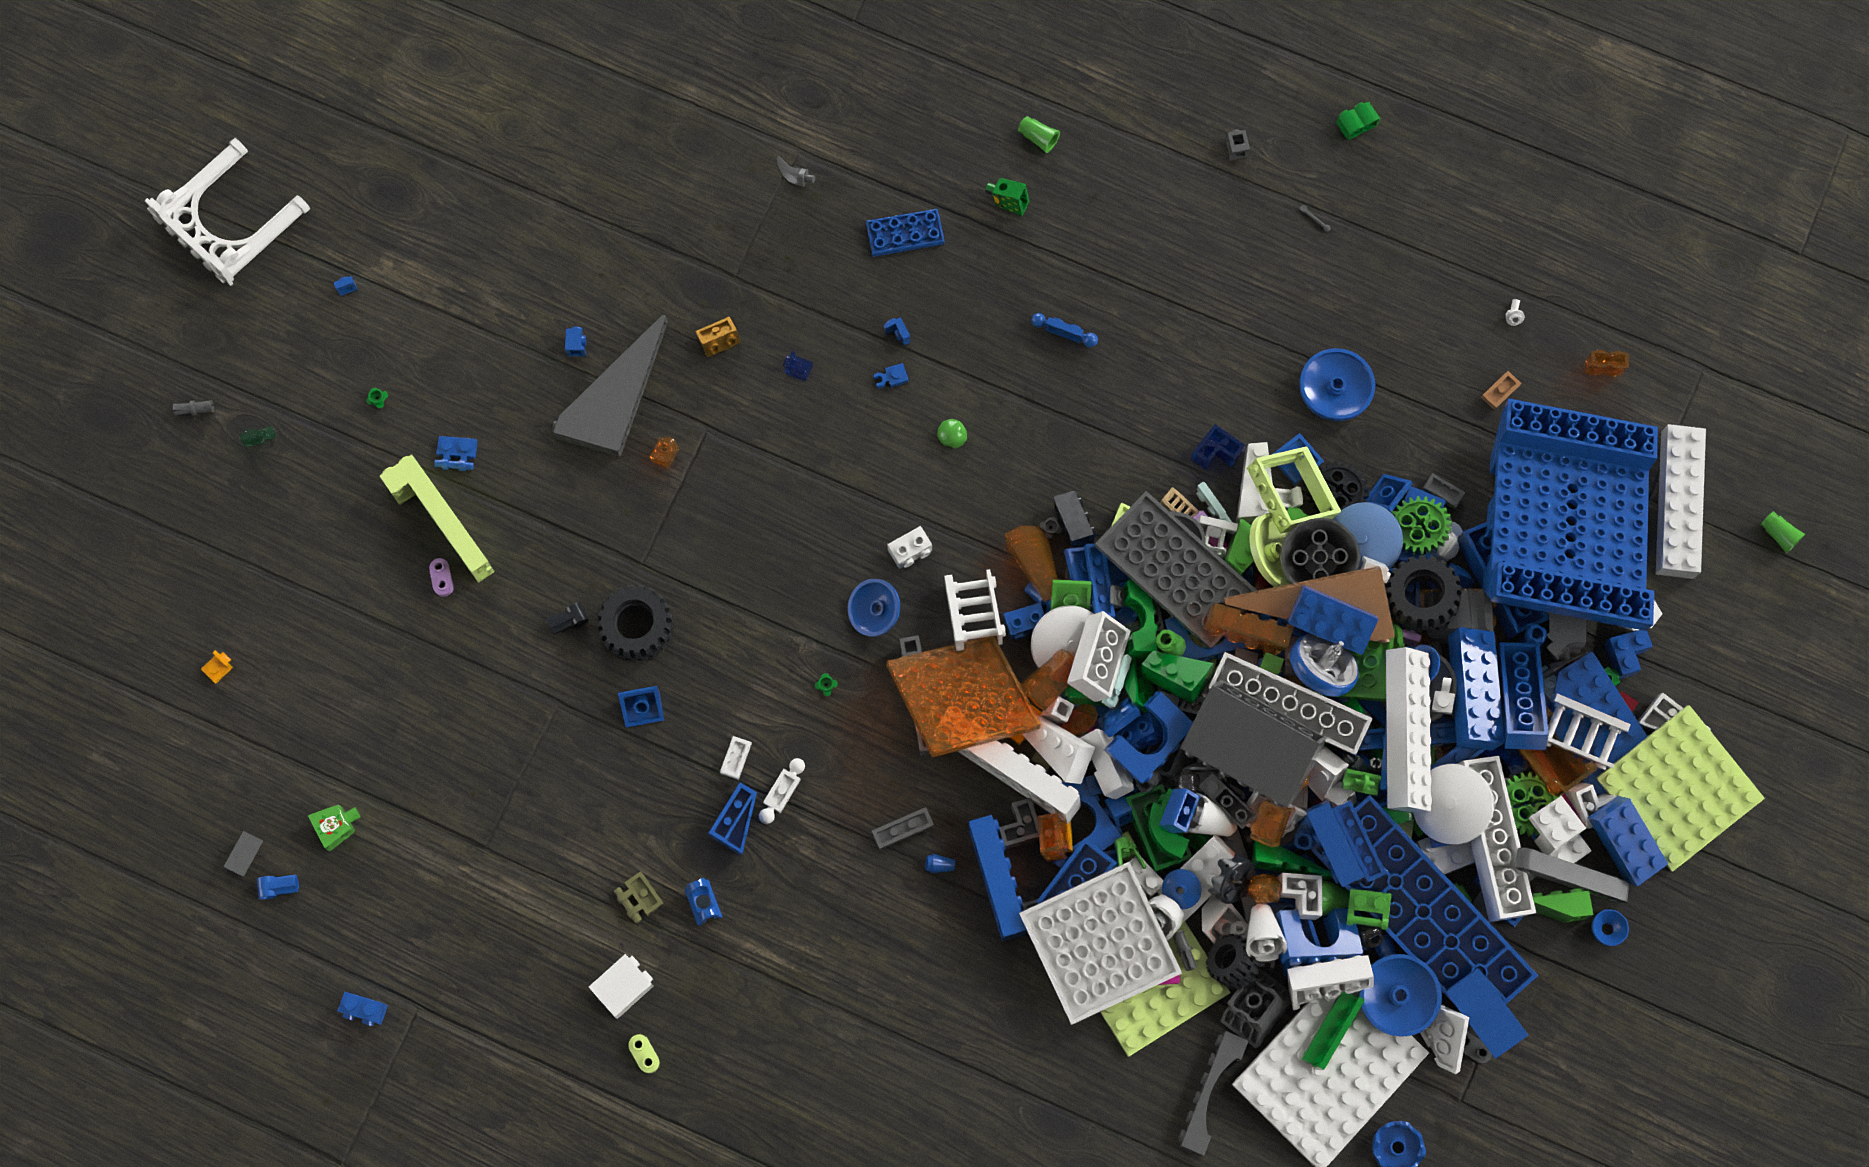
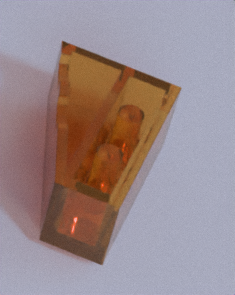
M1064 649L1057 651L1052 658L1016 688L1030 703L1046 710L1069 685L1067 681L1075 657Z

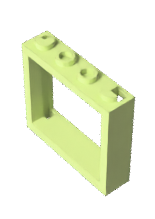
M1308 447L1256 458L1246 468L1280 534L1290 532L1298 524L1313 518L1333 519L1341 513ZM1294 462L1320 514L1291 521L1265 469Z

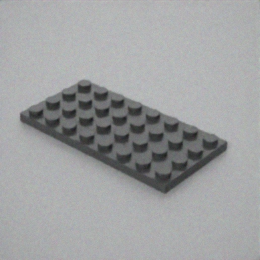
M1147 491L1094 545L1209 650L1247 611L1246 609L1226 605L1224 598L1257 591Z

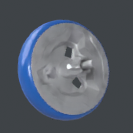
M1307 633L1299 637L1291 648L1290 662L1295 674L1306 687L1321 695L1330 697L1345 695L1353 689L1359 676L1357 662L1352 653L1347 648L1342 647L1344 645L1342 641L1335 644Z

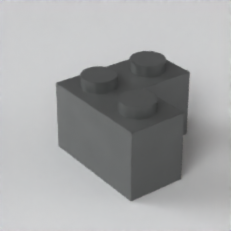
M1028 798L1012 803L1011 809L1016 823L999 827L1000 839L1003 838L1006 850L1041 840L1043 836L1032 799Z

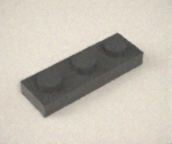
M925 807L872 830V834L879 850L927 830L933 827L934 824Z

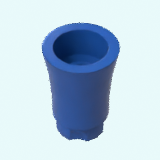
M1534 624L1519 637L1517 643L1539 644L1541 655L1547 639V631L1539 624Z
M1302 818L1297 822L1298 826L1294 835V843L1297 848L1305 851L1315 845L1316 841L1313 834L1316 832L1313 827L1309 829L1305 818Z

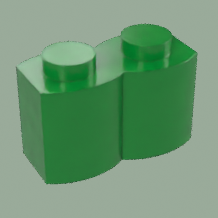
M1361 102L1352 110L1342 111L1338 115L1336 124L1346 139L1350 140L1376 127L1379 124L1380 117L1370 102Z

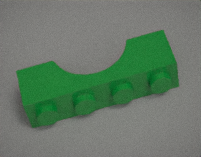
M1128 579L1123 586L1125 592L1124 605L1131 608L1140 620V630L1133 632L1128 639V655L1132 659H1146L1152 651L1158 652L1159 650L1156 643L1157 624L1154 623L1156 609L1153 606L1152 598L1134 581Z

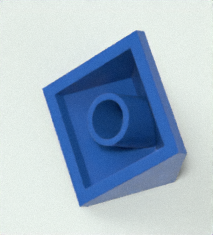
M1383 474L1369 492L1368 499L1364 500L1367 503L1380 505L1392 513L1411 487L1412 482Z
M657 686L618 693L625 727L664 721L661 697Z

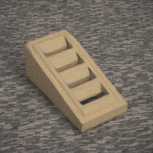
M1173 487L1160 502L1169 512L1171 510L1181 512L1184 507L1187 508L1184 512L1185 514L1194 513L1191 517L1200 512ZM1172 497L1175 498V500L1170 504V499ZM1180 502L1181 505L1175 509L1176 504Z

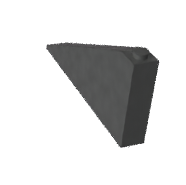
M662 315L559 415L558 421H555L552 427L556 439L621 457L668 324L665 315Z

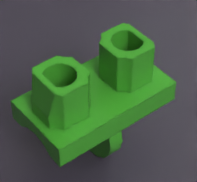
M1346 768L1341 788L1377 796L1382 776Z

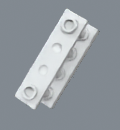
M990 569L986 570L985 580L957 583L953 582L952 575L944 576L956 651L964 650V642H967L969 639L997 636L998 644L1001 645L1002 637L1006 636L1004 625L1000 624L994 593L996 579L995 576L991 577ZM988 587L989 596L967 599L956 598L955 593H958V591ZM991 603L992 612L963 616L958 611L961 607ZM994 619L995 628L970 632L962 631L961 626L964 623Z
M1552 694L1550 702L1555 703L1554 707L1556 708L1548 725L1549 736L1546 746L1551 747L1552 744L1595 762L1594 766L1606 770V767L1613 768L1614 764L1607 762L1616 737L1621 731L1628 732L1631 724L1560 694ZM1567 708L1573 711L1572 714L1574 716L1562 743L1552 737L1563 710L1565 711ZM1586 716L1591 718L1590 722L1592 724L1583 747L1579 750L1570 745L1581 718ZM1605 724L1610 726V733L1598 758L1588 753L1599 726Z

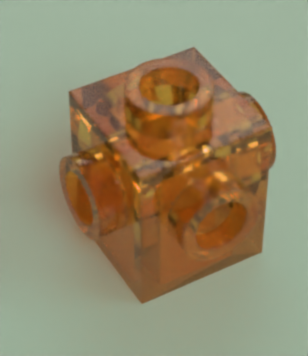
M1261 874L1251 877L1248 892L1257 904L1279 902L1282 884L1274 874Z

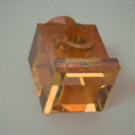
M667 436L664 439L659 437L650 455L651 461L670 468L678 451L675 440Z

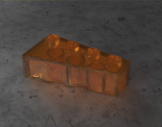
M1214 603L1209 609L1203 629L1208 630V633L1215 636H1225L1230 642H1241L1249 649L1257 648L1262 650L1264 654L1267 652L1272 655H1278L1288 647L1294 626L1287 624L1286 627L1277 625L1275 620L1262 621L1259 620L1258 615L1252 613L1241 615V611L1238 609Z

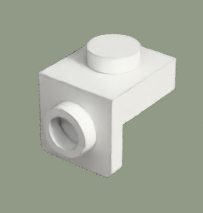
M1295 487L1291 490L1275 488L1286 510L1289 507L1297 508L1303 505L1301 487Z

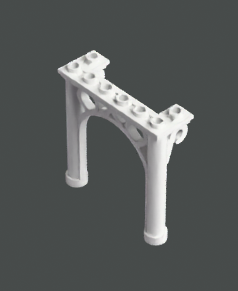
M236 138L230 141V145L182 188L174 193L170 190H165L159 194L156 201L153 198L145 200L149 206L147 210L153 215V218L160 225L164 223L167 226L165 229L169 234L178 236V241L183 247L186 248L188 246L191 249V254L197 260L201 258L204 261L203 265L210 272L213 271L222 283L226 281L230 286L233 284V276L301 214H305L310 210L308 204L297 195L262 228L246 239L230 241L209 233L200 222L198 203L203 192L248 152ZM191 201V208L184 207L188 202ZM184 213L192 215V220L188 224H182L179 221V217ZM195 228V237L192 238L186 231ZM201 244H211L209 249L210 254L201 246ZM227 247L228 249L222 253L220 258L215 255L217 248Z

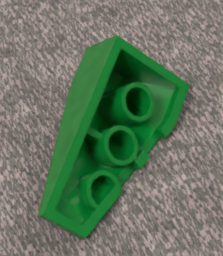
M1128 648L1125 649L1124 655L1128 654ZM1132 659L1130 669L1124 680V687L1133 704L1145 713H1148L1149 711L1143 706L1152 697L1151 695L1155 692L1156 688L1154 683L1143 678L1142 664L1146 659Z
M1260 838L1259 841L1256 840L1253 844L1251 861L1255 868L1282 873L1322 876V879L1330 880L1333 877L1330 871L1278 844L1271 843L1269 839Z

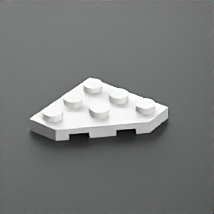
M1441 1005L1435 1020L1420 1033L1427 1046L1432 1048L1436 1056L1434 1059L1437 1065L1457 1074L1461 1068L1469 1017Z

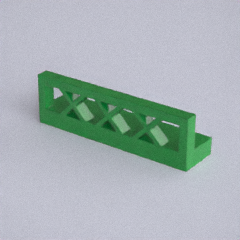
M1345 991L1341 992L1301 1059L1318 1070H1325L1365 999L1355 997L1351 993L1347 994Z

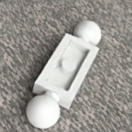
M799 758L793 759L789 765L790 771L788 772L783 769L763 802L768 808L761 810L759 813V819L763 824L773 822L775 818L774 811L781 814L801 780L796 775L802 773L805 769L803 760Z

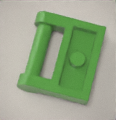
M1350 888L1346 925L1353 926V924L1381 927V930H1387L1392 894ZM1354 910L1381 913L1382 919L1354 916Z

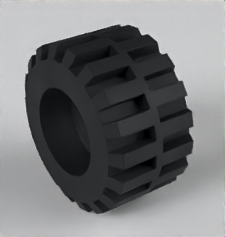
M1233 933L1228 936L1223 935L1222 939L1218 938L1215 945L1212 944L1210 947L1211 951L1207 954L1206 964L1208 966L1206 969L1214 980L1227 988L1239 990L1242 986L1246 987L1249 982H1253L1254 976L1259 973L1257 970L1261 967V963L1254 956H1248L1246 952L1247 940Z

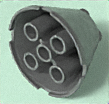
M1313 518L1298 524L1287 535L1281 549L1282 569L1291 584L1356 571L1360 562L1359 547L1353 534L1343 524L1328 518Z

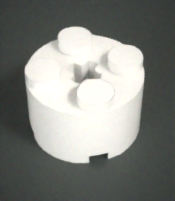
M1160 895L1152 898L1149 904L1168 941L1180 928L1184 912L1174 900L1166 895Z

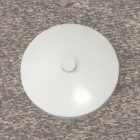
M1061 606L1046 613L1035 626L1031 638L1032 656L1038 668L1049 678L1067 683L1087 617L1093 615L1089 610L1079 606Z
M1459 764L1441 765L1430 770L1432 779L1431 811L1413 812L1421 830L1430 838L1451 845L1464 844L1479 837L1490 824L1494 812V798L1487 781L1475 770Z

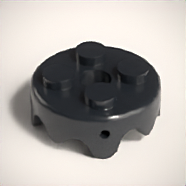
M1234 854L1232 859H1220L1218 866L1221 869V874L1211 878L1213 888L1208 889V892L1221 902L1232 904L1247 896L1255 877V866L1252 861L1239 854Z

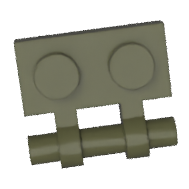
M641 871L625 882L629 888L627 891L623 892L620 887L614 890L617 901L627 910L626 914L636 924L642 921L639 915L640 911L644 910L648 916L664 905ZM631 896H634L639 903L635 907L629 900Z

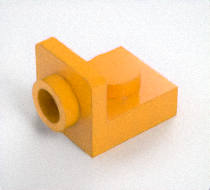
M215 650L213 652L215 656L201 670L214 683H217L233 667L229 664L231 659L224 652L219 654Z

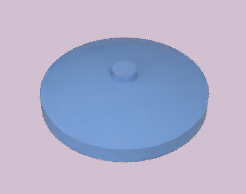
M1356 503L1341 510V513L1332 519L1343 524L1355 537L1360 552L1358 570L1363 565V562H1361L1363 556L1385 564L1388 569L1399 558L1403 545L1402 530L1397 519L1384 507L1374 503Z

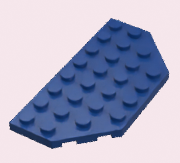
M1592 651L1557 672L1553 694H1560L1631 724L1628 732L1621 731L1617 735L1607 762L1614 764L1648 737ZM1553 702L1550 704L1551 708L1547 718L1548 725L1556 708ZM1567 708L1565 711L1563 710L1553 734L1555 740L1563 743L1574 716L1572 710ZM1586 716L1581 718L1570 746L1579 750L1582 749L1592 724L1590 722L1591 718ZM1605 724L1599 726L1588 754L1600 757L1610 733V726ZM1561 749L1582 783L1592 784L1596 794L1602 795L1607 793L1596 779L1605 770L1595 767V762Z

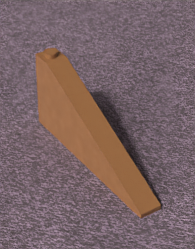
M1379 566L1224 598L1226 605L1288 620L1302 586L1306 585L1376 615L1379 620L1369 640L1385 643L1391 641L1390 638L1395 637L1382 570Z

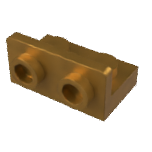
M730 317L695 331L707 357L741 343L737 329Z

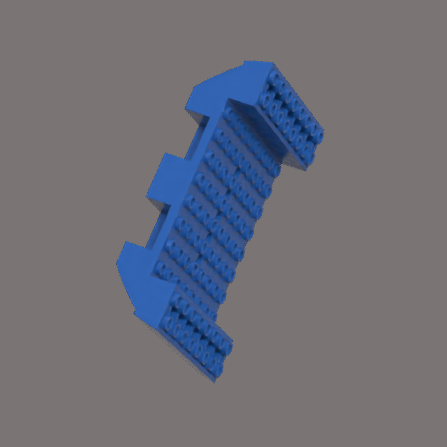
M1508 398L1501 414L1490 459V474L1495 475V491L1487 507L1486 538L1492 540L1490 561L1483 572V590L1490 597L1491 602L1643 631L1648 630L1654 625V591L1646 589L1649 470L1657 459L1658 427ZM1568 489H1573L1576 493H1571ZM1567 503L1573 504L1575 509H1570ZM1566 520L1573 521L1575 525H1569ZM1565 536L1572 537L1574 542L1567 541ZM1565 552L1572 554L1573 559L1567 558Z

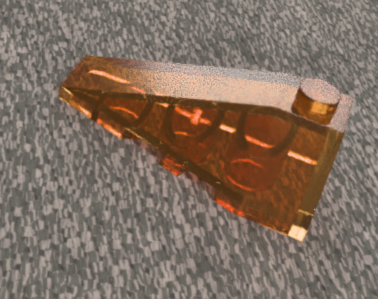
M1021 525L1004 534L1007 548L1043 601L1046 602L1051 599L1052 580H1058L1049 540L1039 526Z

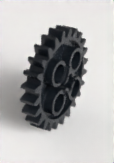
M1334 461L1333 466L1327 462L1326 469L1320 466L1319 470L1324 480L1329 482L1327 485L1334 499L1344 504L1343 507H1339L1340 510L1356 503L1367 502L1364 499L1369 497V494L1365 493L1369 491V487L1364 486L1368 481L1362 480L1364 473L1357 474L1358 467L1352 470L1351 463L1348 467H1345L1344 461H1342L1340 466H1338L1336 461ZM1339 476L1341 481H1334L1332 477ZM1347 488H1354L1356 493L1348 492ZM1313 497L1309 499V503H1315ZM1316 503L1313 505V510L1318 508Z

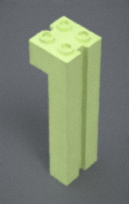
M412 454L399 460L398 464L388 467L383 471L380 478L398 504L401 505L416 495L478 583L494 573L488 560Z

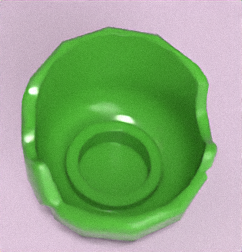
M948 419L943 421L937 429V436L944 446L956 449L964 445L967 440V431L960 421Z

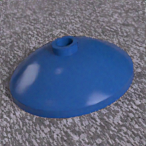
M868 579L861 582L853 590L848 602V616L853 627L863 635L874 637L887 633L895 625L900 613V600L895 588L887 581L881 579Z

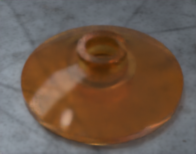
M1089 704L1075 707L1071 712L1068 722L1062 723V728L1075 736L1087 732L1096 722L1097 710Z

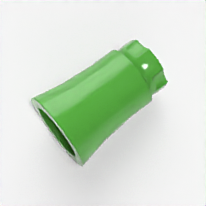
M1028 116L1021 121L1018 131L1024 137L1038 145L1045 153L1052 150L1060 136L1059 130L1048 127Z
M1774 511L1760 524L1781 546L1785 553H1788L1806 535L1781 516L1778 517Z
M1162 630L1157 635L1156 643L1161 653L1176 656L1184 654L1186 643L1182 636L1171 630Z

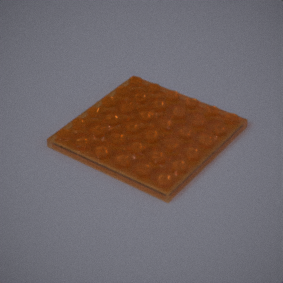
M994 636L964 642V650L956 651L954 644L887 661L886 666L932 758L1038 730L1041 727L1036 713Z

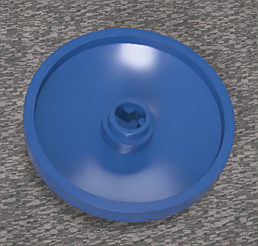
M1333 348L1323 350L1308 360L1300 376L1299 388L1304 403L1313 413L1331 421H1346L1359 416L1367 409L1375 393V378L1370 366L1362 357L1349 350Z
M1404 954L1388 955L1375 961L1371 965L1374 987L1359 991V997L1365 999L1361 1009L1367 1020L1381 1032L1393 1036H1411L1425 1030L1438 1015L1442 1000L1440 983L1433 970L1420 959Z

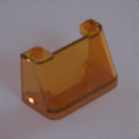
M1547 706V724L1549 725L1550 716H1552L1553 713ZM1554 732L1552 738L1562 742L1561 739ZM1552 744L1551 747L1546 746V750L1517 749L1545 784L1549 793L1557 797L1562 796L1598 769L1592 761L1587 764L1583 763L1582 760L1584 759L1582 757L1576 759L1571 752Z

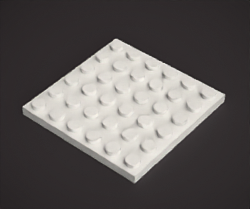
M1130 862L1019 913L1071 1025L1182 974Z

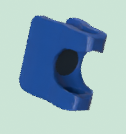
M701 878L687 884L684 891L698 927L702 926L708 918H723L709 880Z

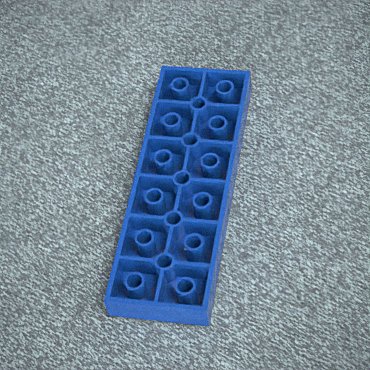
M1367 794L1354 806L1386 874L1370 882H1367L1364 876V878L1345 887L1349 891L1350 888L1392 894L1388 929L1386 931L1408 955L1420 959L1433 970L1440 983L1441 991L1449 999L1450 997L1445 991L1477 968L1480 969L1505 1004L1538 977L1537 973L1370 794ZM1315 843L1310 848L1312 852L1330 871L1334 870L1331 864L1327 866L1322 856V852H1324L1323 847H1318L1317 843ZM1369 912L1375 919H1382L1381 913Z

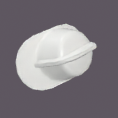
M1452 522V527H1450L1451 534H1448L1449 540H1444V547L1438 545V551L1433 548L1431 549V556L1437 557L1436 561L1441 562V560L1447 562L1458 553L1459 543L1457 537L1463 531L1455 522Z

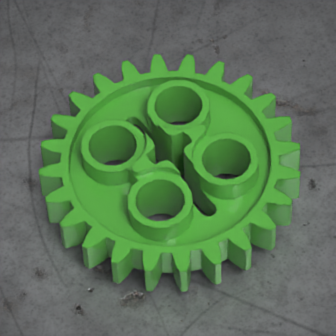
M1417 496L1416 501H1413L1411 497L1409 498V503L1403 500V507L1396 505L1397 512L1392 511V515L1400 524L1403 535L1402 548L1405 547V553L1413 550V555L1417 551H1420V554L1423 555L1424 551H1427L1430 555L1432 548L1438 551V545L1444 547V540L1448 541V534H1451L1450 527H1452V521H1449L1450 514H1446L1447 508L1441 509V502L1435 505L1434 498L1428 502L1427 496H1425L1423 501ZM1420 512H1426V513H1427V514L1424 515V516L1419 515ZM1408 521L1411 524L1403 525L1402 523ZM1432 526L1438 527V529L1431 530L1429 528ZM1414 536H1421V537H1422V538L1419 539V540L1413 539Z
M1531 772L1526 774V777L1523 773H1520L1518 777L1514 775L1511 777V780L1508 779L1505 782L1516 829H1520V835L1527 831L1529 837L1533 834V831L1536 836L1540 835V833L1528 818L1538 812V808L1542 809L1560 797L1554 795L1558 790L1551 789L1552 782L1546 784V777L1539 780V774L1532 778ZM1532 790H1536L1539 793V797L1535 796ZM1514 793H1517L1521 800H1517L1514 797ZM1540 800H1545V801H1546V803H1545V802L1536 803V802H1538V801H1540ZM1513 806H1522V807L1516 808V809L1513 808ZM1519 812H1523L1526 815V819H1523Z

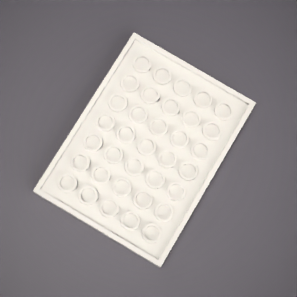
M1359 991L1351 993L1355 997H1359ZM1328 997L1318 999V1003L1309 1005V1002H1307L1232 1084L1314 1167H1327L1429 1054L1412 1035L1400 1037L1381 1032L1367 1020L1360 1008L1325 1070L1314 1068L1301 1058L1336 998L1329 999Z

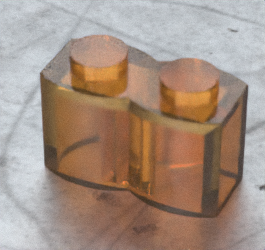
M1595 350L1585 360V373L1595 376L1602 374L1613 377L1621 376L1629 367V354L1622 351L1609 353L1604 350Z

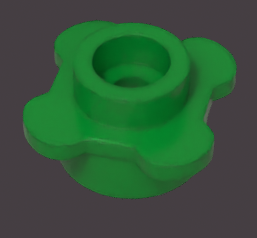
M372 388L366 402L368 405L373 404L377 408H382L385 399L388 398V393Z
M827 673L822 674L819 681L815 683V689L821 690L824 696H830L833 688L838 686L837 680H833Z

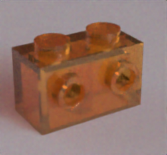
M1264 800L1258 807L1257 813L1259 815L1251 826L1252 834L1250 838L1270 847H1277L1280 844L1292 809L1285 806H1277L1272 802L1273 800Z
M1058 813L1038 816L1040 852L1046 861L1066 859L1065 851H1068V843L1064 839V833L1067 832L1065 821H1062Z

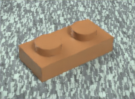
M1507 371L1481 398L1495 410L1522 383Z

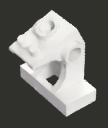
M1201 515L1197 521L1201 527L1205 528L1206 545L1220 558L1224 559L1226 555V548L1223 547L1225 534H1234L1237 531L1238 524ZM1209 537L1218 538L1217 547L1208 544Z

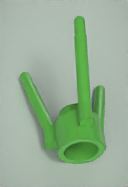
M1121 837L1114 841L1118 866L1122 865V858L1129 857L1131 851H1133L1142 868L1146 869V865L1138 853L1134 842L1130 843L1127 837Z

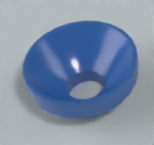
M1603 910L1592 921L1591 929L1593 936L1603 945H1619L1628 936V922L1616 910ZM1603 924H1609L1612 927L1611 935H1605L1602 932Z

